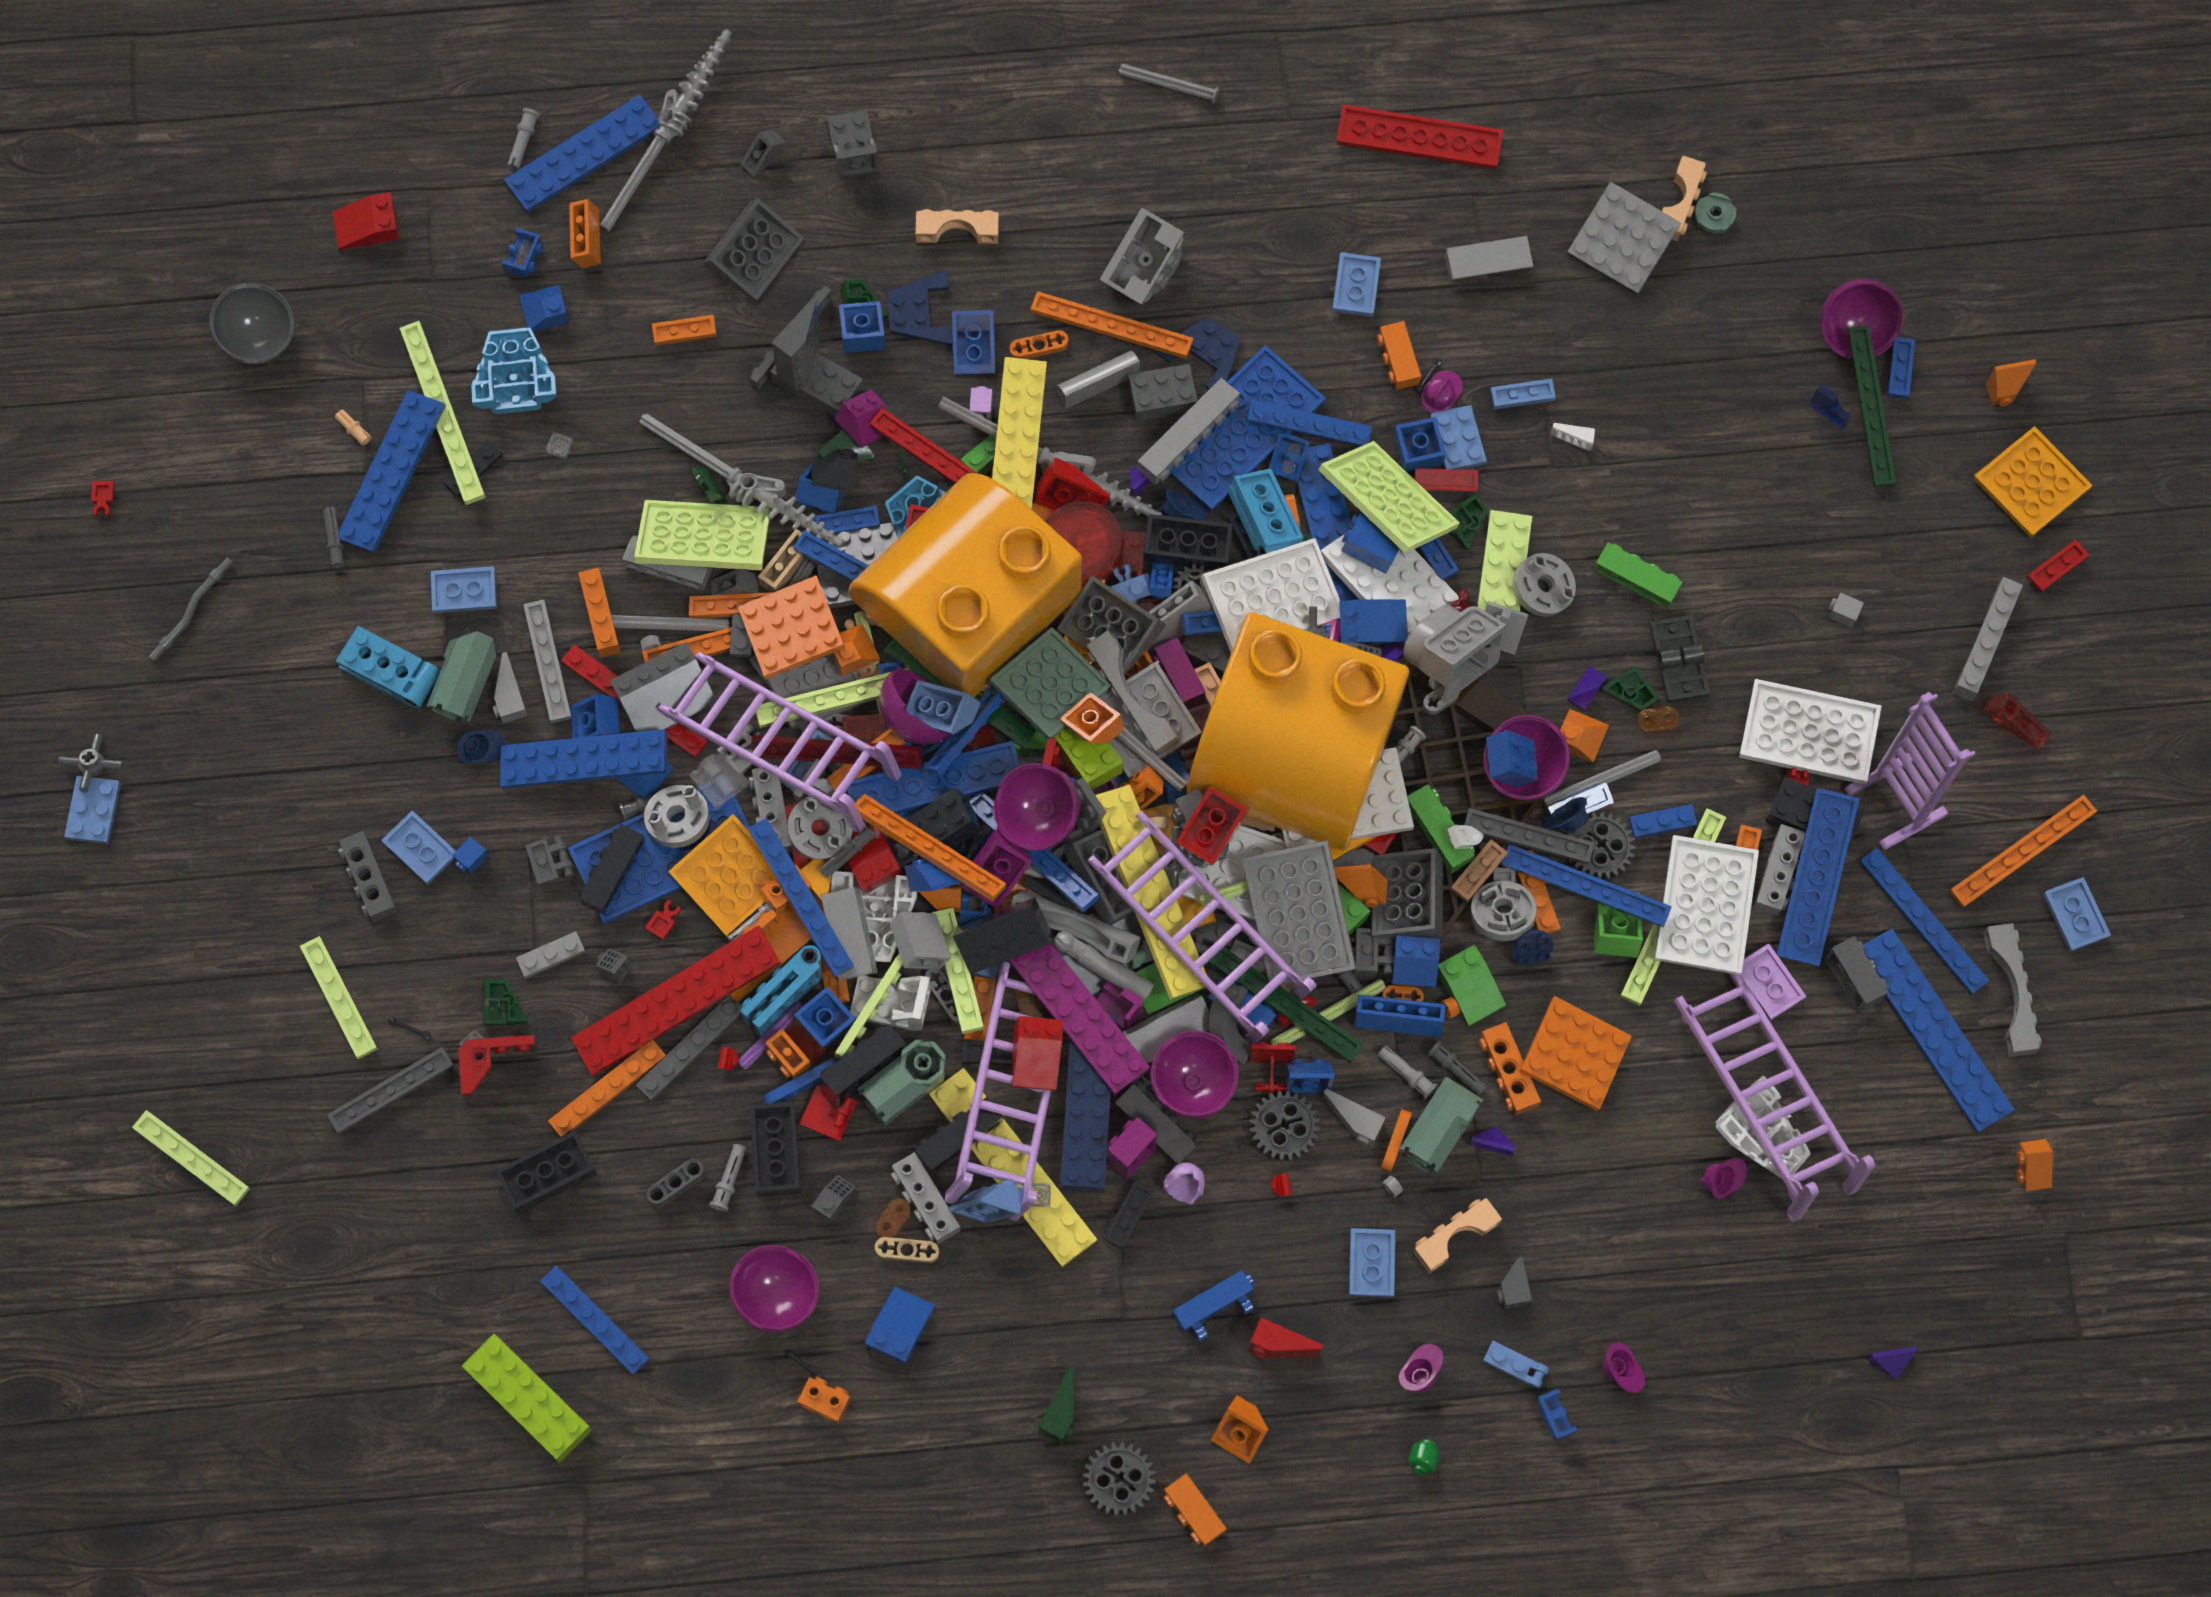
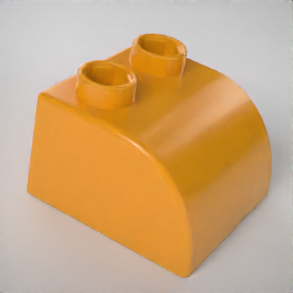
M968 473L962 476L851 582L848 593L849 597L863 611L896 639L902 647L949 689L968 693L974 698L989 684L990 678L1020 654L1079 596L1082 581V556L1009 489L985 475Z
M1249 612L1245 616L1210 709L1190 772L1186 790L1187 794L1199 789L1202 796H1204L1209 786L1214 785L1250 807L1246 815L1249 818L1299 834L1317 842L1328 840L1329 846L1339 850L1347 849L1398 711L1409 676L1408 667L1258 613Z

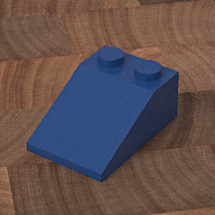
M995 309L952 311L954 374L996 373Z
M1406 599L1339 601L1341 643L1355 642L1363 645L1406 642L1408 638Z
M1321 1059L1313 1060V1063H1304L1303 1060H1291V1063H1287L1286 1083L1290 1094H1295L1296 1092L1298 1094H1324L1325 1089L1331 1091L1334 1081V1071L1331 1063H1326L1325 1060Z
M894 1287L865 1341L866 1348L907 1366L935 1305Z

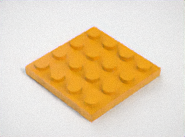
M2035 426L1973 477L1983 490L2030 538L2093 486Z
M734 814L668 871L725 936L730 934L765 902L760 895L762 884L771 878L775 879L747 829Z

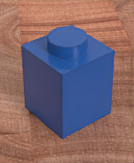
M469 837L452 856L455 860L454 865L461 872L467 871L472 875L489 855L485 848Z

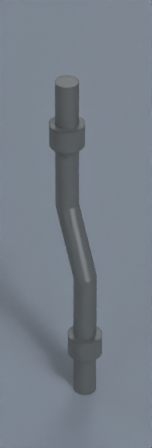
M228 557L217 569L214 568L208 574L209 577L191 596L182 620L166 637H162L158 642L159 645L148 656L152 661L155 662L165 650L168 651L173 645L172 642L190 624L200 598L215 582L218 583L223 578L222 574L233 564Z

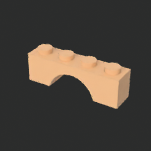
M1682 156L1673 181L1681 189L1683 200L1675 206L1664 207L1662 212L1681 222L1680 227L1672 238L1675 241H1678L1680 234L1684 235L1688 226L1685 223L1686 217L1691 218L1695 207L1691 203L1693 200L1697 201L1701 190L1697 188L1698 184H1703L1707 174L1706 171H1703L1706 163L1686 156Z
M928 209L916 211V243H937L944 232L954 228H961L972 233L977 243L998 244V212L991 210L983 212H973L971 210L953 212L952 210L932 211Z
M1487 1198L1482 1201L1477 1199L1468 1206L1470 1210L1464 1214L1460 1211L1451 1218L1452 1222L1446 1227L1444 1224L1440 1225L1433 1231V1236L1429 1239L1425 1236L1415 1244L1417 1247L1413 1253L1429 1274L1447 1262L1449 1258L1447 1243L1454 1234L1460 1231H1473L1483 1236L1501 1223L1502 1218Z

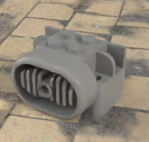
M1141 208L1100 280L1140 304L1147 302L1152 295L1165 288L1178 267L1182 256L1181 245L1184 232Z
M1443 605L1420 621L1412 630L1404 646V658L1430 677L1429 687L1432 689H1436L1440 685L1445 687L1442 701L1446 703L1498 663L1506 624L1478 607H1468L1460 612L1450 605Z

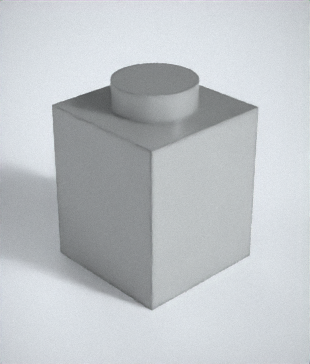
M1840 593L1838 598H1833L1828 609L1831 610L1829 618L1852 628L1864 603Z

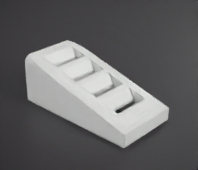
M1559 423L1553 424L1552 436L1585 450L1591 451L1595 429Z

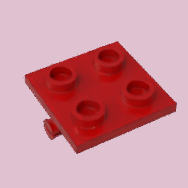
M1257 1042L1255 1045H1251L1249 1062L1270 1063L1269 1083H1256V1092H1269L1272 1094L1279 1090L1287 1092V1083H1274L1273 1081L1274 1063H1291V1060H1294L1296 1045L1285 1042L1278 1043L1277 1045Z
M817 1085L799 1125L840 1142L857 1101L845 1097L841 1108L835 1109L820 1092V1086Z

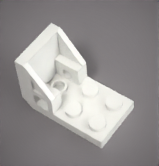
M868 976L857 979L850 1010L856 1019L882 979ZM930 977L900 978V983L897 982L895 985L891 983L887 989L890 992L884 1003H878L876 1006L878 1010L876 1016L872 1021L868 1019L867 1022L882 1025L890 1024L892 1027L912 1031L922 1030L931 991Z

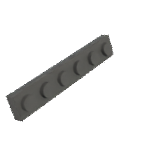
M825 285L821 290H817L812 297L817 302L818 316L832 300L831 289ZM773 350L765 354L762 364L759 367H755L750 374L751 386L756 390H759L771 375L770 371L775 365Z
M1471 808L1468 809L1464 825L1477 829L1485 837L1587 865L1590 862L1594 842Z
M728 995L636 1084V1087L652 1102L741 1016V1004Z
M441 1047L330 1112L327 1116L340 1135L452 1069L454 1065L444 1048Z

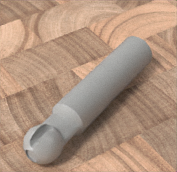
M1059 932L1054 939V944L1058 951L1072 956L1078 960L1079 964L1121 990L1128 988L1143 999V1002L1154 986L1152 982L1118 961L1105 956L1097 948L1090 944L1086 945L1078 940L1071 932Z

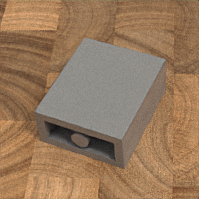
M902 911L889 923L904 968L940 970L951 959L936 914Z

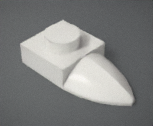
M1452 826L1447 829L1450 841L1455 849H1468L1477 845L1483 839V834L1471 826Z

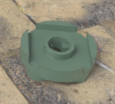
M1710 193L1697 202L1694 211L1696 225L1709 233L1723 234L1733 225L1736 217L1735 206L1733 207V204L1730 202L1731 200L1726 195ZM1715 209L1718 210V214L1720 213L1721 215L1714 217L1712 216V214H1710V212H1713Z

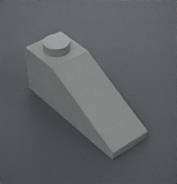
M507 652L502 653L494 696L496 705L493 706L496 718L500 717L503 724L527 716Z
M1325 1089L1323 1094L1324 1100L1352 1136L1356 1137V1141L1363 1145L1370 1144L1373 1146L1385 1121V1117Z

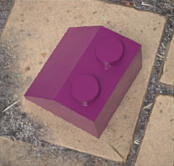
M871 389L843 402L834 419L862 448L884 437L871 428L869 423L881 408L886 410V406Z

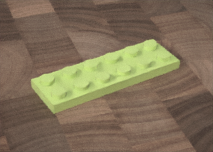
M1495 510L1490 511L1478 608L1485 611L1487 603L1490 601L1520 611L1521 604L1517 600L1513 589V577L1517 567L1527 559L1532 516Z

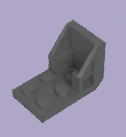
M867 110L828 116L827 121L839 178L879 171L878 152L872 137Z
M1084 778L1075 782L1081 810L1073 832L1065 841L1048 849L1059 860L1066 857L1064 850L1072 843L1095 833L1106 814L1105 809Z

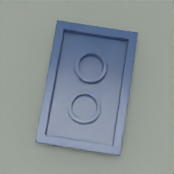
M1340 252L1333 312L1373 317L1381 258Z
M1471 405L1431 413L1430 418L1436 417L1446 451V458L1443 464L1444 469H1466L1486 464L1487 460Z
M495 567L431 571L433 614L497 609Z
M77 776L64 837L67 840L109 844L121 783L118 780L91 777L88 791L82 792L79 790L82 776Z
M413 810L381 840L387 848L427 885L454 860L452 855L456 852Z
M2084 877L2043 893L2070 952L2111 936Z
M1351 1228L1349 1296L1393 1298L1395 1230Z

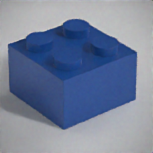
M1436 417L1395 426L1393 436L1402 468L1406 472L1415 471V468H1429L1444 464L1446 451Z
M1508 730L1486 738L1490 778L1517 788L1538 780L1534 740Z

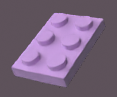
M1769 944L1744 959L1741 976L1744 980H1748L1751 985V992L1769 1021L1807 997Z

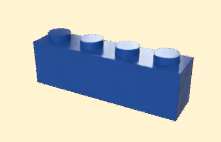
M1358 995L1355 1028L1442 1037L1446 1004Z

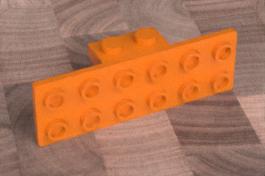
M811 890V894L825 916L823 902ZM792 905L778 914L773 909L762 913L755 924L746 927L742 931L740 936L759 925L781 964L731 993L730 996L737 1003L743 1000L770 977L777 968L784 965L812 941Z

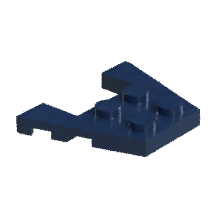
M947 270L887 292L891 334L913 339L921 338L931 343L939 342L953 347L952 326L930 327L928 292L949 290Z
M1207 316L1180 334L1192 337L1193 344L1190 353L1216 370L1205 386L1209 390L1221 378L1227 382L1241 338ZM1155 351L1156 355L1169 364L1176 357L1161 351Z

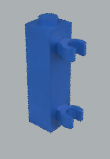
M1241 1270L1174 1309L1173 1316L1183 1333L1193 1329L1198 1340L1202 1341L1208 1335L1201 1325L1202 1322L1239 1302L1245 1315L1253 1311L1254 1307L1247 1296L1253 1293L1254 1289L1252 1286L1255 1284L1250 1275H1245Z

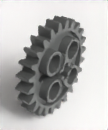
M1593 812L1591 819L1589 818L1581 828L1573 833H1568L1567 835L1594 842L1589 864L1576 862L1574 869L1581 868V872H1588L1592 876L1596 875L1599 879L1604 875L1606 881L1609 880L1610 874L1614 878H1617L1618 871L1623 874L1625 867H1629L1631 864L1629 860H1633L1635 856L1631 852H1634L1636 846L1630 845L1635 841V838H1629L1632 830L1625 831L1627 823L1620 825V817L1615 821L1612 820V813H1610L1608 818H1605L1604 812H1601L1599 817ZM1596 829H1604L1606 835H1599ZM1601 844L1604 845V848H1603V847L1597 848V845H1599V846H1600ZM1617 844L1621 850L1614 851L1610 845ZM1601 857L1604 859L1605 863L1598 864L1596 863L1595 858Z
M1279 1090L1277 1097H1274L1272 1093H1269V1100L1263 1097L1261 1099L1263 1106L1260 1104L1255 1105L1258 1112L1252 1111L1251 1116L1255 1119L1249 1120V1125L1255 1127L1249 1129V1133L1256 1134L1252 1138V1142L1259 1141L1256 1149L1264 1148V1156L1270 1152L1272 1153L1271 1160L1277 1155L1280 1162L1283 1161L1284 1156H1287L1288 1161L1291 1162L1292 1155H1295L1299 1160L1300 1152L1305 1155L1308 1154L1306 1147L1314 1148L1311 1140H1318V1136L1314 1133L1320 1132V1128L1315 1126L1320 1123V1119L1313 1118L1317 1115L1318 1111H1310L1313 1103L1306 1105V1097L1299 1100L1297 1092L1293 1097H1290L1289 1090H1287L1285 1096H1282ZM1286 1108H1293L1296 1114L1294 1116H1287L1284 1110ZM1267 1116H1272L1275 1118L1276 1123L1268 1125L1264 1119ZM1298 1118L1303 1119L1302 1121L1294 1122ZM1282 1122H1284L1285 1125L1290 1124L1288 1126V1130H1285L1284 1127L1280 1128ZM1300 1127L1304 1129L1305 1134L1297 1136L1293 1130ZM1278 1129L1270 1135L1267 1134L1268 1131ZM1281 1136L1285 1139V1143L1278 1145L1273 1141V1138Z
M1112 1442L1111 1449L1103 1445V1453L1095 1450L1097 1458L1089 1457L1092 1465H1085L1084 1468L1089 1473L1083 1474V1478L1089 1481L1083 1483V1487L1090 1488L1085 1495H1093L1090 1503L1098 1502L1097 1510L1104 1506L1106 1507V1514L1110 1510H1114V1515L1117 1517L1118 1512L1122 1510L1123 1515L1126 1516L1127 1509H1130L1134 1514L1136 1505L1141 1509L1143 1508L1142 1500L1149 1502L1150 1499L1146 1493L1153 1494L1154 1492L1149 1485L1156 1484L1155 1480L1150 1479V1477L1155 1475V1471L1148 1470L1152 1467L1153 1463H1145L1148 1455L1146 1454L1141 1457L1140 1448L1134 1452L1132 1451L1133 1444H1130L1126 1449L1124 1448V1442H1121L1119 1448H1116L1115 1443ZM1114 1458H1119L1122 1460L1123 1465L1115 1469L1110 1465V1461ZM1102 1468H1108L1117 1477L1123 1475V1481L1136 1488V1491L1133 1492L1122 1482L1116 1484L1115 1477L1103 1471ZM1137 1471L1141 1474V1479L1133 1482L1128 1477L1129 1473ZM1099 1477H1107L1110 1481L1107 1487H1100L1097 1484ZM1118 1490H1125L1128 1493V1498L1126 1500H1118L1115 1494Z

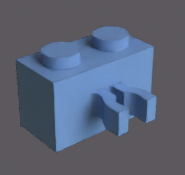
M1127 564L1124 565L1126 570L1125 580L1118 568L1113 569L1114 575L1120 582L1111 586L1112 589L1130 601L1150 595L1151 580L1148 573L1132 578L1131 567Z

